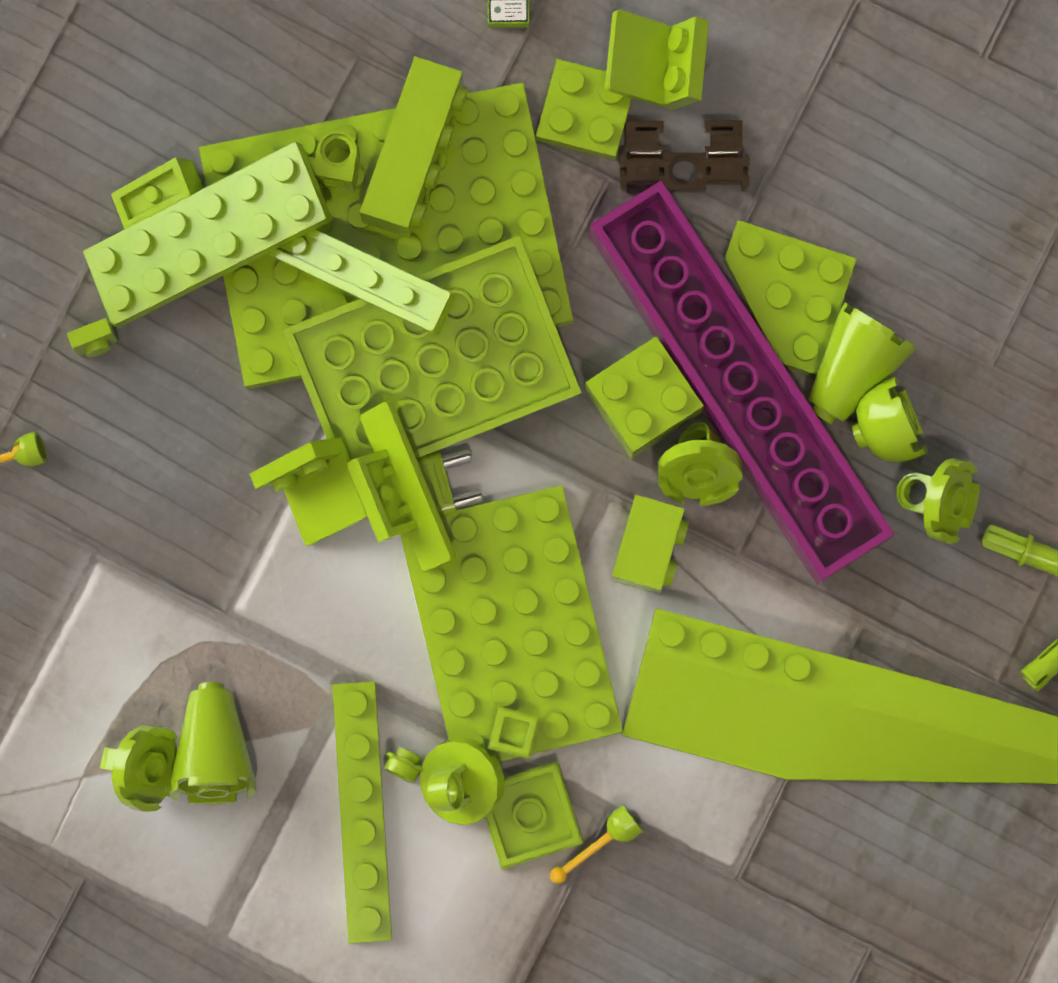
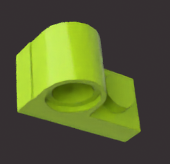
M343 131L326 133L319 141L315 158L309 157V153L305 151L317 183L322 187L355 193L360 166V156L355 140L351 135ZM344 148L350 154L345 161L334 163L328 159L329 154L334 149Z
M175 157L111 193L123 227L126 229L204 188L194 162L185 158Z

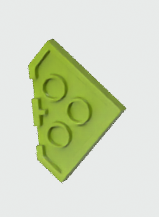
M737 220L724 264L742 293L743 300L753 320L784 367L816 378L857 258Z

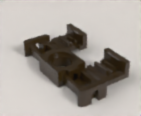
M705 120V133H710V146H705V152H668L663 154V159L660 158V153L664 152V146L658 147V133L664 132V121H626V153L622 154L620 158L621 191L626 193L627 186H653L662 181L669 193L705 192L706 185H742V192H745L750 184V176L748 175L750 160L749 155L745 152L742 153V158H738V152L743 151L742 120ZM627 153H630V159H627ZM687 161L693 164L696 169L694 181L682 184L675 180L672 171L677 163Z

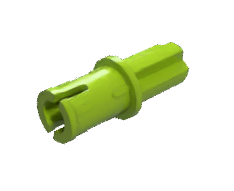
M990 524L986 528L981 542L984 548L1016 560L1017 566L1021 567L1023 564H1026L1058 578V550L1033 540L1034 535L1031 534L1025 537L994 524Z

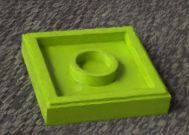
M557 761L504 778V794L501 800L497 802L494 810L485 817L501 870L583 844Z

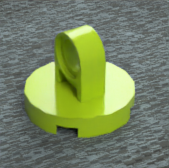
M702 422L694 423L682 432L678 444L665 451L658 461L659 487L664 495L684 504V497L699 499L700 506L724 502L737 493L739 490L738 483L742 480L743 476L742 460L737 452L721 443L720 437L706 423Z
M951 458L946 459L937 468L933 477L920 473H910L904 476L897 486L896 496L898 502L907 510L923 514L926 533L932 540L945 544L957 543L961 539L957 535L961 527L969 529L977 510L980 484L972 483V474L978 472L977 468L970 461ZM922 481L927 489L926 497L921 503L915 505L909 496L910 489L916 482Z
M140 725L125 736L117 750L104 747L99 768L112 771L111 778L114 793L121 804L142 812H152L162 808L158 804L166 796L170 797L169 785L177 753L174 739H179L176 733L158 725Z
M458 737L444 741L426 755L421 766L423 772L420 771V788L424 800L437 816L449 823L468 825L481 821L494 810L497 802L501 800L504 794V774L499 760L495 755L490 757L486 750L479 747L481 743L475 739Z

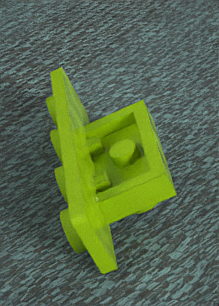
M386 401L361 414L360 419L374 453L357 457L347 462L346 465L378 543L408 534L424 572L455 559L456 554L394 403Z

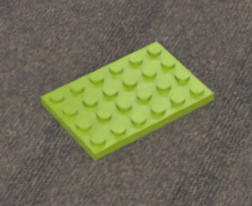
M520 235L416 276L456 295L439 335L361 298L282 329L326 439L342 437L350 460L374 453L360 415L386 401L394 403L417 459L582 393Z
M562 485L456 510L457 514L441 518L456 557L426 572L420 566L408 534L401 535L449 740L458 737L475 739L481 743L479 747L486 750L490 757L495 755L499 762L521 758L488 749L499 706L541 717L531 755L623 733Z

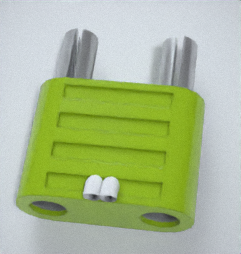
M469 449L442 456L440 451L417 458L440 518L457 514L456 510L483 503L480 489L452 496L445 470L472 463Z

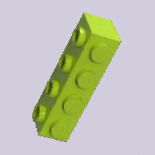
M414 56L359 212L362 223L410 238L414 227L421 228L428 204L423 203L427 188H435L441 171V165L436 164L440 150H448L453 138L455 126L450 125L454 110L461 112L467 98L468 87L463 86L462 71Z

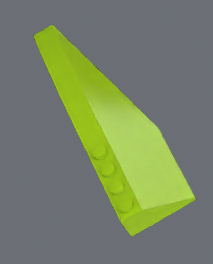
M658 608L654 611L622 733L624 737L785 780L1058 784L1057 716Z

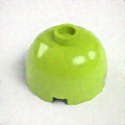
M896 376L880 382L862 397L856 408L858 423L851 425L853 435L860 449L868 446L876 458L888 463H903L928 454L927 444L918 447L916 436L923 434V431L906 390L897 393L895 386L900 382Z

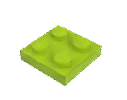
M557 59L536 133V141L616 161L632 98L605 89L606 71Z

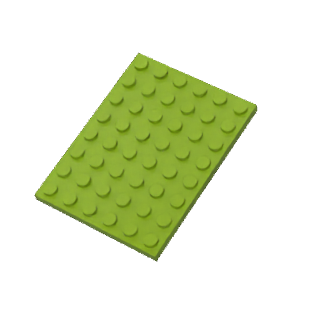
M523 83L468 93L462 111L454 110L450 125L455 126L451 144L448 150H440L436 164L441 165L437 184L434 189L427 188L423 203L428 204L423 224L421 228H413L410 238L362 223L359 213L396 108L199 147L206 187L272 154V150L278 151L295 141L303 145L304 150L309 153V157L315 158L319 141L326 133L331 131L346 132L354 138L360 156L356 190L353 193L319 186L333 221L316 230L414 276L520 235L555 326L560 327L573 324L572 311ZM337 148L329 154L328 159L334 163H341L348 158L350 152L344 148ZM265 254L224 275V283L246 390L302 379L282 329L360 298L269 254Z

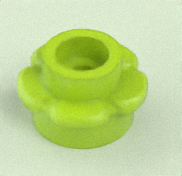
M401 747L398 748L396 754L393 752L386 753V756L389 758L384 770L406 782L414 784L420 771L423 772V768L419 765L422 758Z

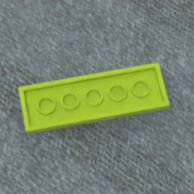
M295 141L89 247L83 253L111 326L120 328L333 220L303 145Z

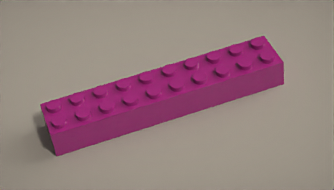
M659 181L590 224V239L654 337L657 336L704 405L703 412L724 444L735 450L742 460L743 473L815 583L819 585L888 541L894 535L889 524L663 182Z

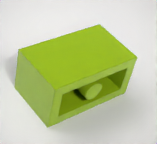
M635 494L611 581L655 594H660L663 585L671 587L678 562L670 560L674 544L683 546L689 525L688 521L682 520L684 508Z

